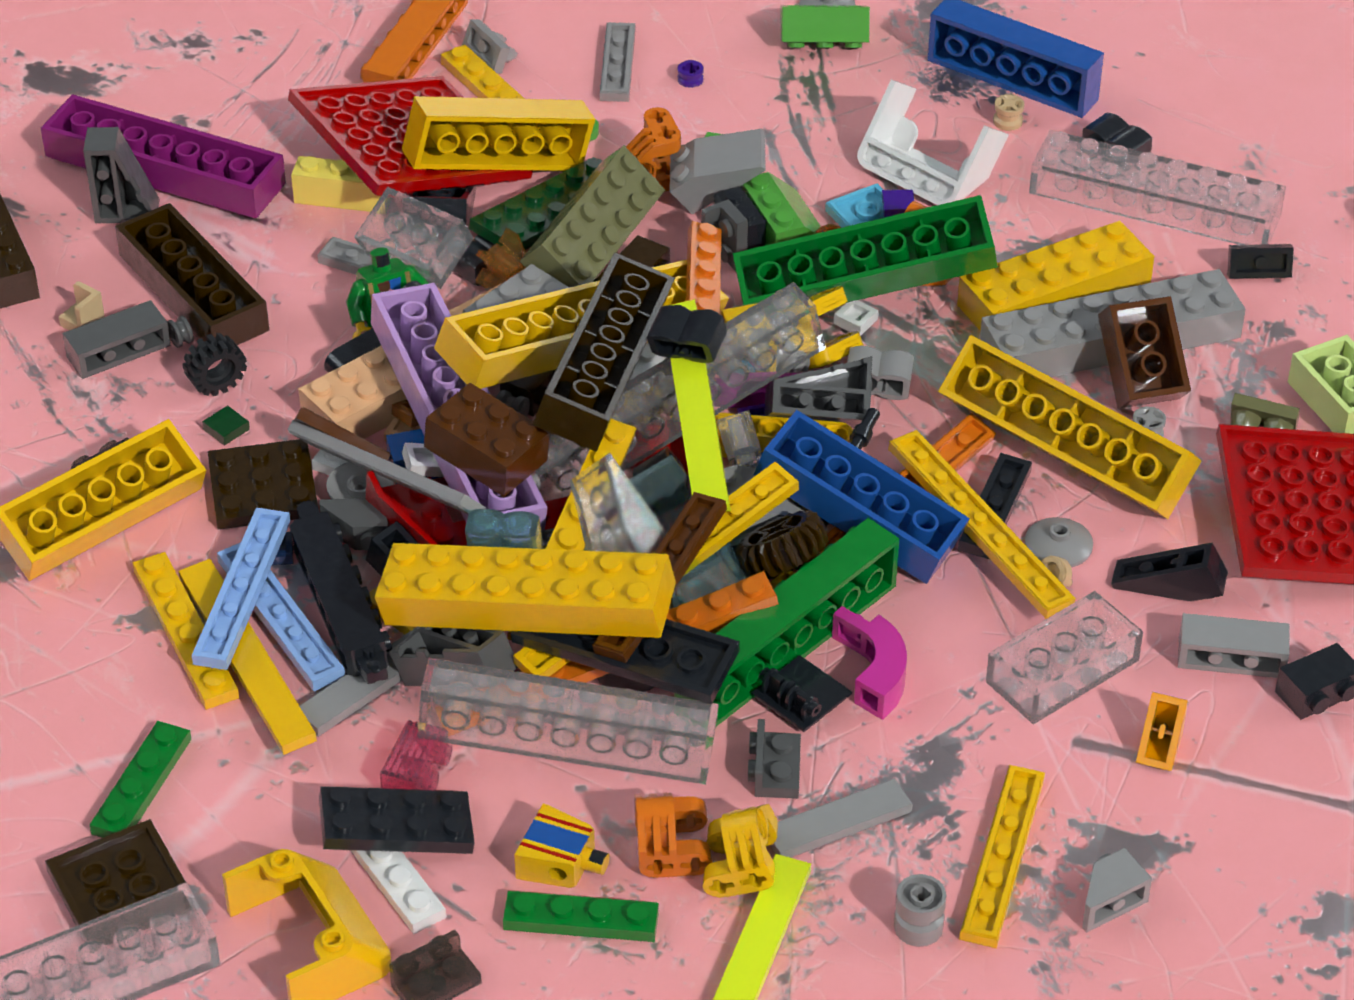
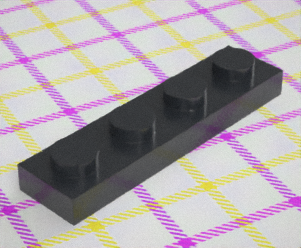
M1000 453L980 497L1007 525L1031 473L1032 462ZM963 531L959 539L958 550L990 560Z

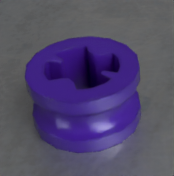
M694 60L681 62L678 65L679 84L688 88L701 85L704 81L703 65Z

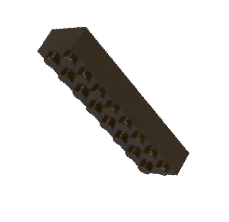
M614 252L547 387L532 425L543 429L547 433L572 441L580 447L597 452L648 341L646 337L660 307L665 304L674 282V277Z

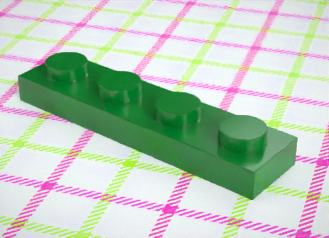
M161 721L156 722L89 826L92 835L104 838L138 824L192 740L190 730Z
M508 891L503 917V930L655 942L659 903Z

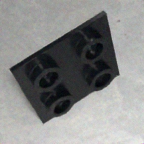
M801 655L780 671L775 668H764L759 675L762 685L751 692L753 697L803 732L852 695L851 690Z

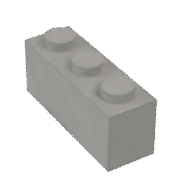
M1183 613L1179 634L1178 668L1278 678L1280 667L1288 664L1290 624Z

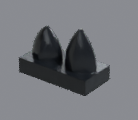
M1292 244L1229 245L1227 275L1230 279L1292 278L1294 247Z

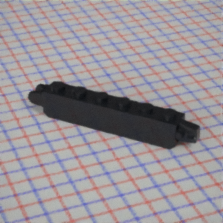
M308 500L300 502L298 507H296L299 519L294 520L289 526L294 541L293 550L345 669V673L354 677L362 675L367 684L388 679L387 667H389L387 652L392 650L391 641L387 631H380L382 623L378 610L376 608L370 609L372 607L370 593L367 586L362 588L360 586L362 585V578L358 566H351V563H353L351 551L347 543L342 545L343 535L338 522L332 523L327 511L320 513L315 502Z

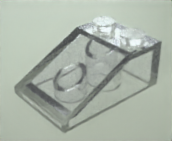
M611 453L570 480L587 551L655 552L667 532Z

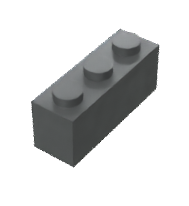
M151 300L62 333L66 357L82 379L171 346L167 321Z

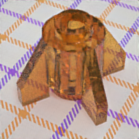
M506 228L499 239V242L504 246L495 244L488 252L479 250L476 255L487 266V269L482 268L475 280L484 288H494L526 268L520 262L526 254L519 235L510 228Z

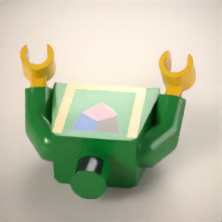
M380 247L370 251L372 265L359 268L356 272V281L353 282L346 299L351 324L353 327H356L352 339L372 329V294L402 289L411 281H418L422 285L429 284L426 278L412 265H405L399 258L390 259L387 248Z

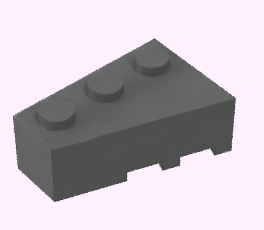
M119 127L87 128L83 152L95 223H123L158 208L160 199Z
M872 356L816 371L812 370L774 379L765 389L764 416L790 418L798 410L813 420L843 422L854 428L857 424L861 423L870 408Z
M420 627L389 651L405 686L495 687L506 681L509 674L518 668L513 661L514 652L504 631Z

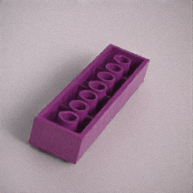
M74 94L41 127L45 157L86 168L83 150L87 128L119 127L154 189L255 219L286 184L282 154Z

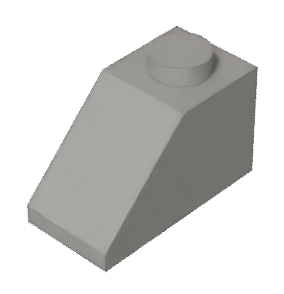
M1126 848L1112 854H1105L1094 862L1082 925L1086 932L1147 903L1149 900L1152 877Z

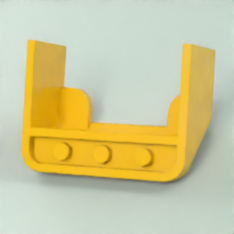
M279 849L222 874L227 911L230 917L300 887L326 927L314 940V951L319 960L285 975L289 1000H336L384 978L390 972L392 962L388 946L334 866L289 849Z

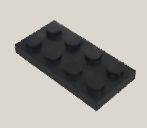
M320 786L319 806L323 849L473 854L475 841L468 791Z

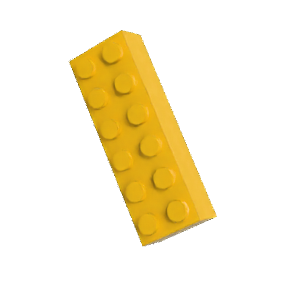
M414 96L402 151L413 169L566 171L584 162L595 117L583 100Z
M1119 220L997 263L998 268L959 276L957 305L981 332L982 317L1151 283L1155 256Z
M167 419L0 506V541L28 581H31L202 489L206 469L170 419Z

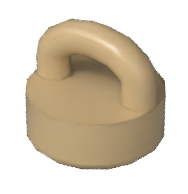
M1048 556L1041 560L1065 587L1072 586V568L1067 560L1058 556Z

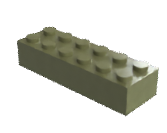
M623 145L599 164L520 262L525 267L531 264L535 265L568 287L593 282L610 261L614 252L618 251L664 193L665 189Z

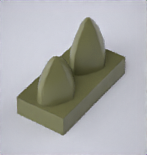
M1235 393L1231 404V425L1254 427L1261 425L1267 428L1296 430L1299 422L1300 408Z

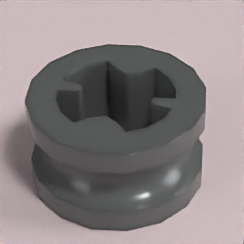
M183 315L177 317L176 322L173 320L167 321L169 337L175 347L183 346L185 341L188 344L194 341L191 326Z

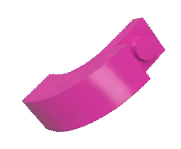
M841 606L833 613L832 638L861 654L870 662V666L855 679L854 704L883 720L897 706L904 692L907 664L905 643L898 630L881 615L878 614L869 622L861 615Z

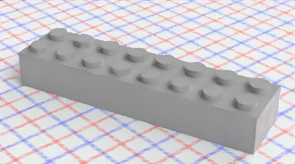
M1217 269L982 317L980 340L1050 377L1108 366L1098 314L1109 305L1171 296L1183 350L1241 338L1246 309L1221 270Z

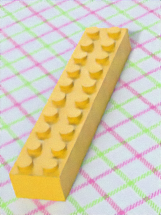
M687 259L653 267V269L675 278L664 306L685 302ZM601 280L445 317L434 349L466 384L472 383L480 389L555 370ZM721 289L720 315L721 310L725 308L729 299Z

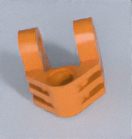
M653 107L645 111L644 128L626 148L665 189L664 192L670 191V155L677 153L681 148V132L668 110Z
M656 793L649 794V797H642V794L634 795V815L638 836L640 872L644 876L652 878L703 874L705 867L712 863L710 845L705 841L696 839L676 840V833L698 831L707 824L705 802L701 798L693 796L673 797L672 793H664V796H657Z

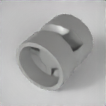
M924 874L911 875L903 879L898 885L894 928L900 940L908 945L917 947L928 946L935 943L942 936L947 895L945 887L936 878Z

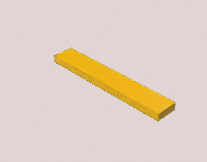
M1009 764L960 930L959 940L997 949L1044 783L1045 772Z

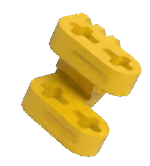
M843 286L830 288L780 311L776 329L777 343L779 346L783 343H790L796 348L797 353L803 352L810 358L808 369L831 364L849 355L850 347L864 346L859 331L843 334L826 343L820 342L821 337L813 318L848 302Z
M769 804L748 807L743 810H733L709 823L707 843L710 845L711 850L726 854L727 860L716 861L705 867L703 889L707 894L718 898L763 891L773 885L775 865L766 846L776 842L778 820Z

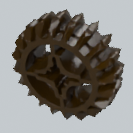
M806 510L797 511L794 514L788 513L786 516L778 517L761 527H756L755 531L748 533L745 538L740 540L735 550L742 571L744 570L747 577L764 571L768 578L769 576L775 577L778 574L786 573L803 563H807L809 559L816 557L820 551H823L829 540L826 527L817 512Z

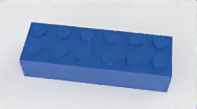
M943 0L931 13L928 61L1083 118L1099 100L1104 52L961 0Z
M798 410L793 413L764 449L753 474L756 476L772 463H778L799 481V490L789 498L808 510L817 512L819 517L845 533L851 527L858 526L865 519L870 518L900 538L897 566L925 584L930 581L957 544L970 519Z

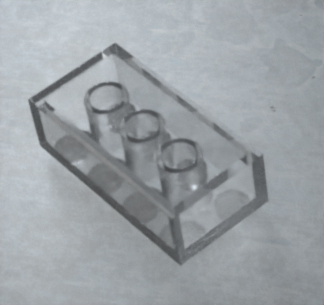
M1093 591L988 654L986 683L1027 720L1035 724L1139 661L1143 631L1099 593Z

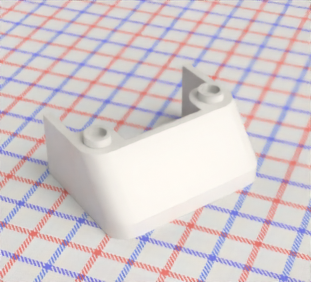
M891 79L858 149L857 157L860 165L906 190L913 189L914 194L936 205L966 198L989 178L1009 134L984 125L970 156L963 161L958 171L913 148L918 138V128L912 120L904 117L917 89Z

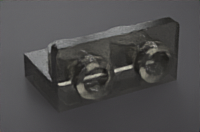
M456 930L433 938L429 943L410 953L400 955L389 964L391 987L401 1000H451L482 983L481 973L461 949L460 935Z

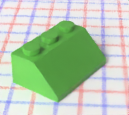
M780 5L781 41L787 42V47L802 48L805 47V42H816L817 48H833V42H845V48H862V42H869L870 7L866 5Z
M771 173L759 174L740 186L743 187L745 194H748L750 201L753 202V205H756L758 212H761V216H764L766 220V245L824 232L797 190Z

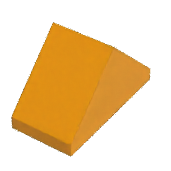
M1152 692L1136 763L1172 771L1183 735L1188 700Z

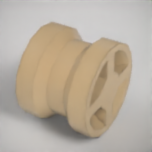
M1004 94L997 97L994 105L996 110L993 117L994 125L1005 131L1019 129L1023 124V115L1021 114L1024 110L1023 99L1013 94Z

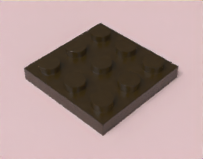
M298 439L207 451L218 530L248 526L256 507L289 512L290 520L299 519L296 507H298L300 502L312 501L318 507L308 444Z
M151 819L45 861L47 871L88 949L195 906L194 895Z

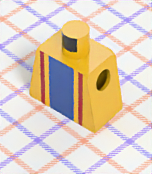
M543 803L514 854L515 876L519 880L573 888L578 884L584 870L603 875L608 867L610 854L595 849L594 828L590 824Z

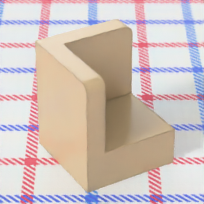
M77 281L73 285L76 303L59 316V322L61 327L72 330L104 318L101 292Z

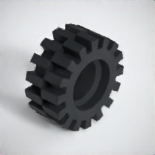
M217 333L215 338L212 334L206 335V341L200 338L197 340L199 345L197 347L191 345L189 348L191 354H185L184 356L186 361L183 363L185 375L200 393L202 392L207 396L210 393L213 396H218L219 390L226 393L228 392L227 387L229 385L234 388L238 385L235 380H242L244 377L241 371H246L247 369L245 364L247 359L233 339L228 335L223 336L222 333ZM222 359L216 367L208 370L214 362Z

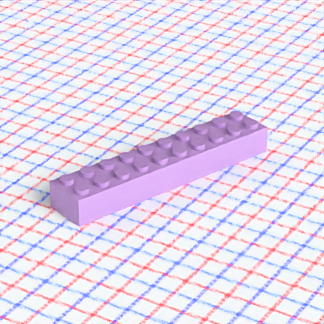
M435 282L372 294L371 325L424 436L426 417L467 385L434 349L445 317L451 316ZM486 387V388H482L483 391H485V392H487L488 394H490V392H489V390H488L487 387ZM433 453L449 488L469 496L486 507L481 518H475L461 511L471 534H473L477 525L516 535L545 530L547 506L531 475L503 497Z

